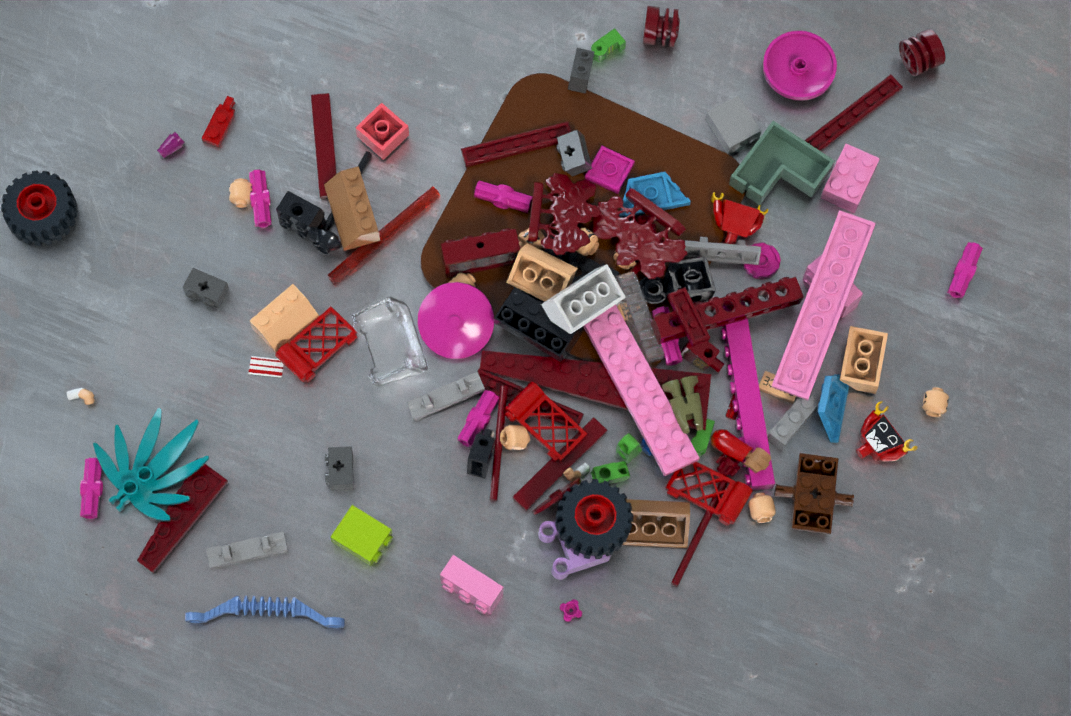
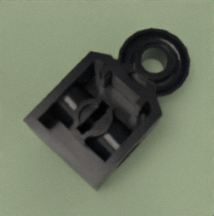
M287 191L276 208L281 227L286 230L291 229L303 239L308 238L315 242V248L326 255L342 248L343 245L336 234L327 229L322 230L326 223L325 212L320 207Z
M700 257L681 260L680 262H670L663 279L659 277L655 279L644 277L638 284V294L646 303L658 304L668 299L667 295L685 287L693 303L711 299L716 288L707 258Z

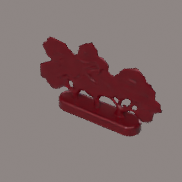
M554 173L552 177L545 180L548 187L551 188L550 193L543 194V183H534L528 241L536 242L539 230L544 229L548 236L541 240V245L544 248L552 249L556 255H563L566 251L575 252L580 247L586 246L591 242L587 233L577 225L578 223H587L592 217H597L602 213L596 205L586 202V200L594 196L596 191L595 184L590 183L587 179L572 183L567 175ZM542 198L553 201L549 209H541ZM551 213L554 216L553 222L548 225L542 224L540 222V214ZM549 228H553V229L557 230V231L559 232V234H558V235H555V234L551 233L552 230L549 229Z
M630 188L626 193V198L634 205L633 208L623 207V200L619 196H614L607 202H598L597 207L602 214L593 217V233L599 239L605 240L612 237L620 239L616 244V252L619 254L616 259V265L629 266L635 260H639L641 272L647 278L655 279L664 275L666 269L665 262H680L687 255L684 240L668 238L669 231L676 236H681L686 231L685 227L635 189ZM637 211H643L650 216V219L645 224H639L635 220V213ZM623 212H626L627 214H628L629 212L631 213V214H629L627 217H623V218L619 217V214H620V213H623ZM655 220L664 226L665 229L656 233L651 223ZM664 237L665 240L661 243L660 240Z

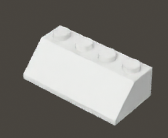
M606 264L594 269L541 305L551 322L571 334L626 298Z

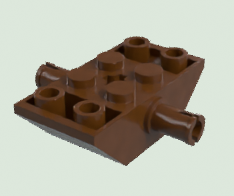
M800 453L793 487L776 484L774 497L792 498L793 500L791 529L831 534L835 504L853 507V494H842L835 491L839 458ZM812 494L817 495V498L814 499Z

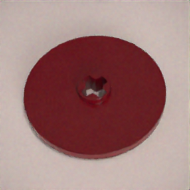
M577 478L562 489L553 492L548 496V499L532 511V514L537 515L552 504L561 501L566 491L570 492V488L575 484L579 485L582 480Z

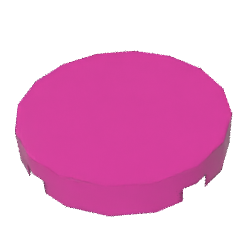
M760 242L751 245L761 247L759 265L743 264L745 271L751 277L760 280L769 279L774 276L780 266L779 252L775 247Z

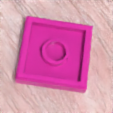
M601 146L591 164L592 169L587 171L585 179L619 194L635 161Z

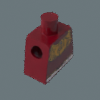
M688 340L681 350L682 358L702 371L711 367L719 373L725 364L716 358L720 351L709 341L692 347Z

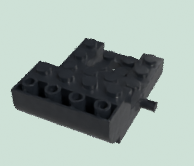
M545 248L544 252L578 268L582 272L580 276H574L571 284L594 269L605 265L604 263L600 265L577 251H566L563 255H556L552 249ZM609 267L617 281L619 272ZM514 287L494 317V323L561 362L577 343L585 330L582 326L571 334L550 321L541 305L544 301Z

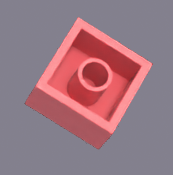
M381 103L356 127V134L363 143L384 160L409 136V127Z

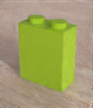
M351 505L330 538L331 542L369 566H372L374 562L377 563L382 556V549L384 546H389L393 536L391 528Z

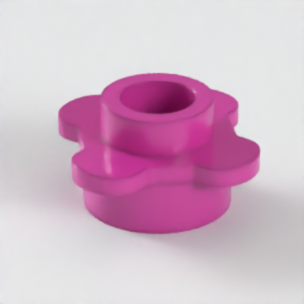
M573 599L566 604L562 603L560 605V610L563 611L566 622L582 616L577 600Z

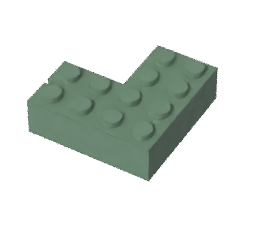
M772 121L731 175L729 185L742 194L747 192L746 196L759 205L780 178L812 198L832 171L835 160L775 121Z

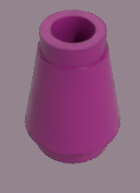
M174 132L168 135L157 151L163 158H166L181 149L185 142Z

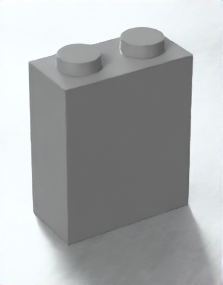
M739 95L706 113V122L727 154L738 153L744 146L748 144L753 145L760 138L761 130Z

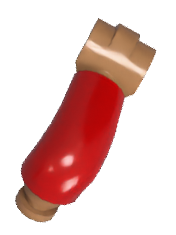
M716 430L711 436L713 448L742 462L743 465L749 467L755 474L769 466L771 456L765 450L757 447L753 451L754 448L741 441L728 430Z

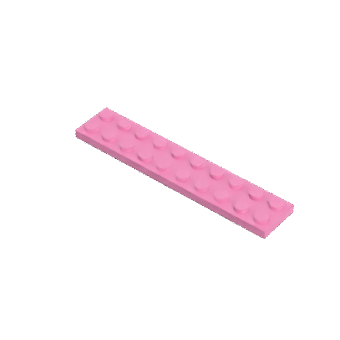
M839 210L772 383V388L807 401L809 400L876 223Z
M615 304L583 327L663 475L666 476L698 461L700 458L687 434L682 432L667 397Z

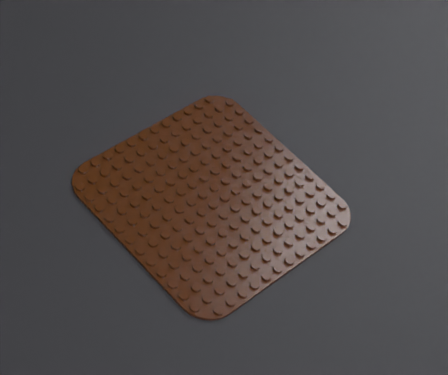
M537 73L528 75L520 79L510 89L481 143L569 122L571 132L578 130L584 135L591 164L601 146L635 161L619 194L595 184V194L586 200L588 204L597 206L598 202H607L614 196H619L623 200L628 179L666 172L671 181L677 184L680 191L691 202L687 206L664 210L678 220L686 229L681 236H676L669 231L668 238L700 242V237H708V242H722L726 232L719 230V227L716 225L713 203L711 201L713 192H715L717 198H720L721 193H723V200L739 204L742 203L745 192L742 194L729 185L731 175L740 165L732 156L589 90H586V93L568 90L569 81L552 74ZM557 145L467 167L422 250L421 269L428 284L435 289L442 284L449 283L454 278H446L441 255V244L451 239L455 241L461 240L466 236H481L485 232L496 233L505 228L516 229L518 236L519 233L525 231L530 226L532 203L528 213L509 207L508 209L498 208L492 202L474 197L475 188L479 180L496 186L501 184L507 185L516 192L533 197L535 182L543 183V194H548L551 192V188L548 187L545 180L552 177L554 173L565 174L572 183H576L585 179L587 171L575 176L564 172L561 166L562 156L557 150ZM542 198L541 209H549L553 201ZM551 213L540 214V222L542 224L548 225L553 222L554 216ZM642 215L635 216V220L637 221L638 217ZM593 217L589 222L578 223L577 226L580 229L586 228L593 233ZM654 220V223H656V233L663 231L665 227ZM549 228V229L552 230L551 233H553V234H555V235H558V234H559V232H558L557 230H555V229H553V228ZM540 229L544 237H547L548 235L544 229ZM618 237L605 240L598 238V249L594 254L587 255V257L600 265L604 263L618 271L619 278L617 282L619 283L632 269H623L616 265L613 256L616 251V244L620 239ZM665 262L666 269L664 275L670 262ZM513 265L470 273L476 280L474 283L476 288L482 291L490 301L494 317L514 289V286L507 283ZM577 269L575 277H578L582 274V272L579 269ZM640 270L622 290L626 296L622 301L626 302L630 309V315L625 322L650 368H656L664 355L651 326L653 320L652 311L659 307H668L669 312H673L674 309L668 299L658 304H649L640 298L638 284L640 280L646 277ZM672 321L673 326L677 327V323ZM584 330L568 354L583 361L603 363Z

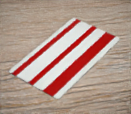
M251 356L248 374L282 378L284 364L279 359Z

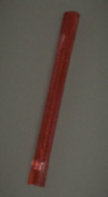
M432 186L379 231L380 241L358 248L327 275L329 280L336 285L440 197L439 191Z

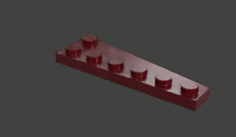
M206 464L186 478L176 494L189 496L190 500L168 506L165 512L171 520L158 523L154 534L150 537L137 559L138 563L154 574L226 486L228 480Z

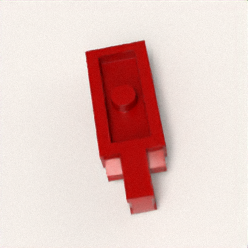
M227 96L223 105H218L201 138L202 141L220 147L235 117V109H233L235 105L234 98Z

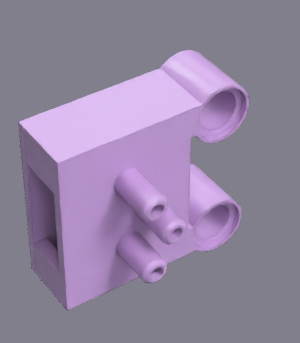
M545 521L540 525L538 537L542 542L550 543L559 534L555 526L556 521ZM548 528L552 530L553 534L547 536L543 533V530ZM563 540L560 543L566 558H557L553 563L551 571L556 579H565L568 574L608 562L610 556L603 555L602 559H595V556L586 559L584 554L581 553L577 556L573 554L574 550L572 548L568 550L564 546L565 541ZM563 565L566 571L559 572L556 566Z

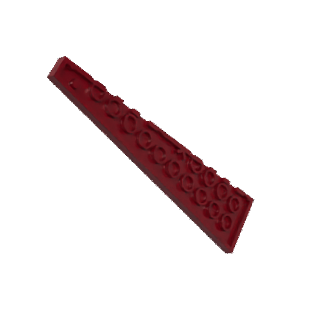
M482 350L480 369L505 378L509 377L520 382L530 383L532 381L539 387L550 388L553 391H561L575 397L629 411L603 363L563 359L559 362L551 357ZM651 368L661 388L663 384L678 379L683 398L686 395L681 379L688 376L698 377L699 381L694 386V393H699L703 430H706L711 374ZM663 391L668 401L673 399L671 393ZM694 419L687 420L689 428L696 429Z

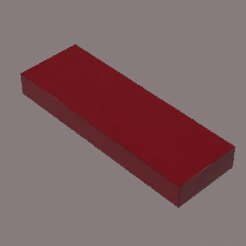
M684 287L669 293L667 297L691 346L693 347L710 340L711 337L686 288Z

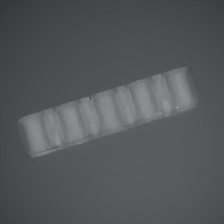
M628 272L614 276L626 298L620 301V305L629 330L647 363L663 359L664 351L662 345H658L651 326L652 318L635 273Z

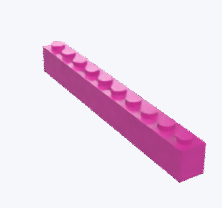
M741 301V304L746 306L745 301ZM723 306L724 310L731 311L729 307ZM748 319L721 328L722 340L725 339L726 346H724V356L728 357L729 364H727L728 376L731 375L732 382L729 384L730 392L735 395V400H733L732 404L733 410L737 412L738 419H735L736 429L740 430L741 437L739 439L754 448L753 451L759 447L770 455ZM771 460L765 470H761L756 474L749 467H746L747 474L744 475L745 484L753 491L773 489L775 479Z

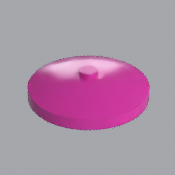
M791 31L778 36L769 44L763 59V73L770 87L783 97L792 100H809L820 96L833 83L837 70L836 56L831 46L820 36L807 31Z
M450 282L436 287L425 297L418 312V329L425 344L438 355L451 359L466 358L479 352L489 341L494 329V311L488 298L478 288L463 282Z

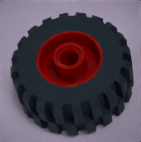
M36 170L32 171V174L29 175L27 172L22 174V178H15L12 181V186L8 185L6 188L7 194H3L1 211L3 212L5 222L16 238L20 241L24 240L29 245L34 242L36 246H42V243L51 245L54 240L60 241L63 234H69V227H74L76 223L74 218L77 217L78 211L74 195L64 179H60L59 175L55 173L50 175L49 171L39 173Z
M592 479L591 483H588L587 480L581 481L579 486L575 484L570 488V492L566 491L559 502L555 518L556 530L559 531L558 537L560 541L564 540V546L568 550L572 548L574 550L573 554L577 556L581 553L584 554L586 559H590L591 556H595V559H602L603 555L608 557L614 551H618L628 538L633 521L631 503L626 502L628 497L625 493L620 494V488L616 485L613 488L610 487V482L604 480L602 484L598 483V479Z

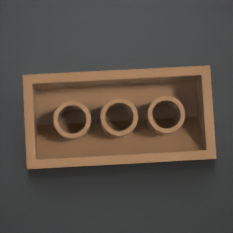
M359 166L340 171L324 184L343 250L380 241L379 231Z
M626 500L627 503H631L633 521L628 538L623 545L688 548L690 502Z

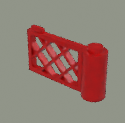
M330 306L293 340L281 346L275 356L300 381L310 382L316 375L314 373L315 370L346 343L350 345L357 339V330ZM332 314L336 318V324H325V318ZM315 327L323 328L322 336H311V330ZM325 328H336V336H325ZM338 328H347L351 333L347 336H338ZM300 340H309V348H300L296 343ZM311 340H322V348H311ZM324 340H336V346L332 349L324 348ZM322 352V358L315 363L310 358V353Z
M532 381L504 408L506 411L505 416L511 422L516 421L521 426H524L549 451L547 455L555 462L557 460L561 462L588 434ZM544 401L551 406V413H540V405ZM540 416H551V426L540 427ZM554 416H562L565 419V426H554ZM528 417H538V427H530L525 421ZM565 429L566 440H555L554 430ZM568 429H576L581 435L577 439H568ZM541 430H552V440H544L541 437ZM555 443H566V451L562 455L555 450Z
M697 461L691 464L694 466V472L684 474L682 468L674 472L665 487L668 490L667 494L676 499L681 497L719 517L718 520L727 526L735 523L753 492L745 483L734 481ZM706 472L711 475L712 480L701 483L698 474ZM696 475L699 484L688 487L685 478ZM683 479L686 488L677 490L672 485L675 481ZM725 481L729 484L726 490L718 492L716 483ZM713 484L716 493L705 495L702 487ZM701 489L702 497L693 498L690 496V490ZM717 496L719 503L716 508L709 506L706 499Z

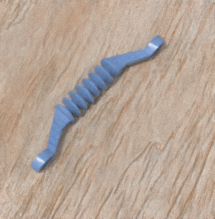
M236 596L206 613H185V622L206 623L225 613L239 615L240 610H243L244 616H247L249 610H251L252 616H255L257 610H259L260 616H263L265 610H267L268 616H271L272 611H275L276 617H279L280 611H283L284 617H287L288 611H291L292 617L307 616L324 627H345L344 618H325L296 598H293L291 603H289L287 597H285L283 603H281L280 597H277L275 603H273L272 597H269L268 601L265 602L264 597L261 596L260 601L257 602L256 596H253L252 601L249 602L248 596H245L243 602H241L240 596Z

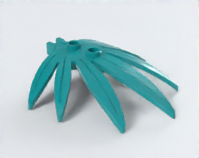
M158 408L143 435L132 470H129L128 448L119 425H115L114 434L115 454L119 472L109 455L97 443L94 442L93 446L104 473L119 490L116 496H112L109 499L112 505L116 501H120V504L116 507L119 512L124 509L126 504L131 502L141 513L152 519L170 521L171 518L165 511L150 503L176 505L189 501L190 497L171 493L153 494V492L173 486L188 478L209 460V456L188 463L157 480L182 455L199 424L197 419L169 441L149 464L145 466L153 452L160 431L162 410Z

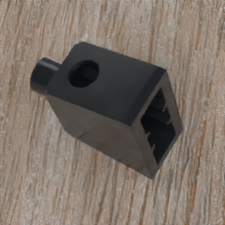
M484 429L482 434H476L468 456L467 474L483 479L486 478L494 453V431Z

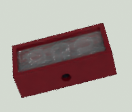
M510 228L502 229L496 233L485 232L481 236L476 237L466 236L456 241L451 239L441 244V255L446 278L455 277L459 272L470 274L514 265L520 250L516 229Z

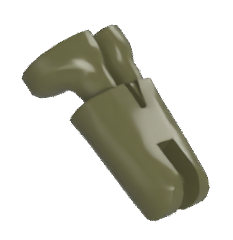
M688 376L681 379L686 395L684 398L681 394L678 379L662 385L663 391L669 392L673 396V399L669 400L684 434L690 433L687 420L694 419L697 431L703 430L699 393H694V386L699 381L697 376Z

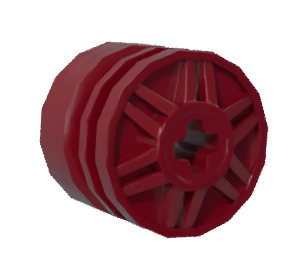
M647 6L643 44L655 45L658 37L661 38L662 46L665 47V40L670 39L669 47L674 48L680 25L679 9H674L673 17H669V8H666L664 16H660V7Z
M932 29L922 31L916 37H909L899 43V53L902 62L913 76H918L921 73L927 72L928 68L933 69L945 63L944 47L938 35Z

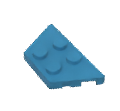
M666 172L628 179L623 198V207L633 208L634 205L626 198V193L630 188H633L663 210L683 207L691 203L690 199L686 198L680 191L677 184L671 181ZM639 210L635 213V216L643 215L646 213ZM623 212L619 214V217H627L631 213Z
M841 374L825 376L824 383L821 386V399L818 403V414L831 443L839 442L849 386L840 381Z

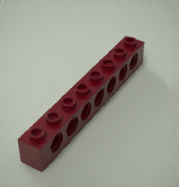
M784 277L775 283L766 282L758 288L748 287L743 292H731L726 297H713L708 302H696L694 305L706 329L711 330L798 305L804 296L796 277ZM776 291L782 292L783 296H779ZM758 296H763L766 301H761ZM741 301L747 302L748 306L742 305ZM723 306L729 307L731 311L724 310ZM674 310L670 313L660 312L653 318L651 326L658 345L686 337V333ZM705 311H710L713 316H708ZM674 321L678 326L674 327L669 322Z

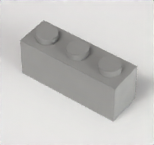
M810 395L808 401L798 398L769 432L768 441L782 451L818 409L819 401L812 395Z

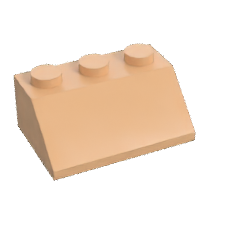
M526 243L518 252L507 283L545 302L571 285L578 268Z
M292 284L250 320L252 329L276 353L281 346L293 340L316 320L319 315L307 298Z
M850 326L840 376L841 382L857 391L876 394L888 333Z

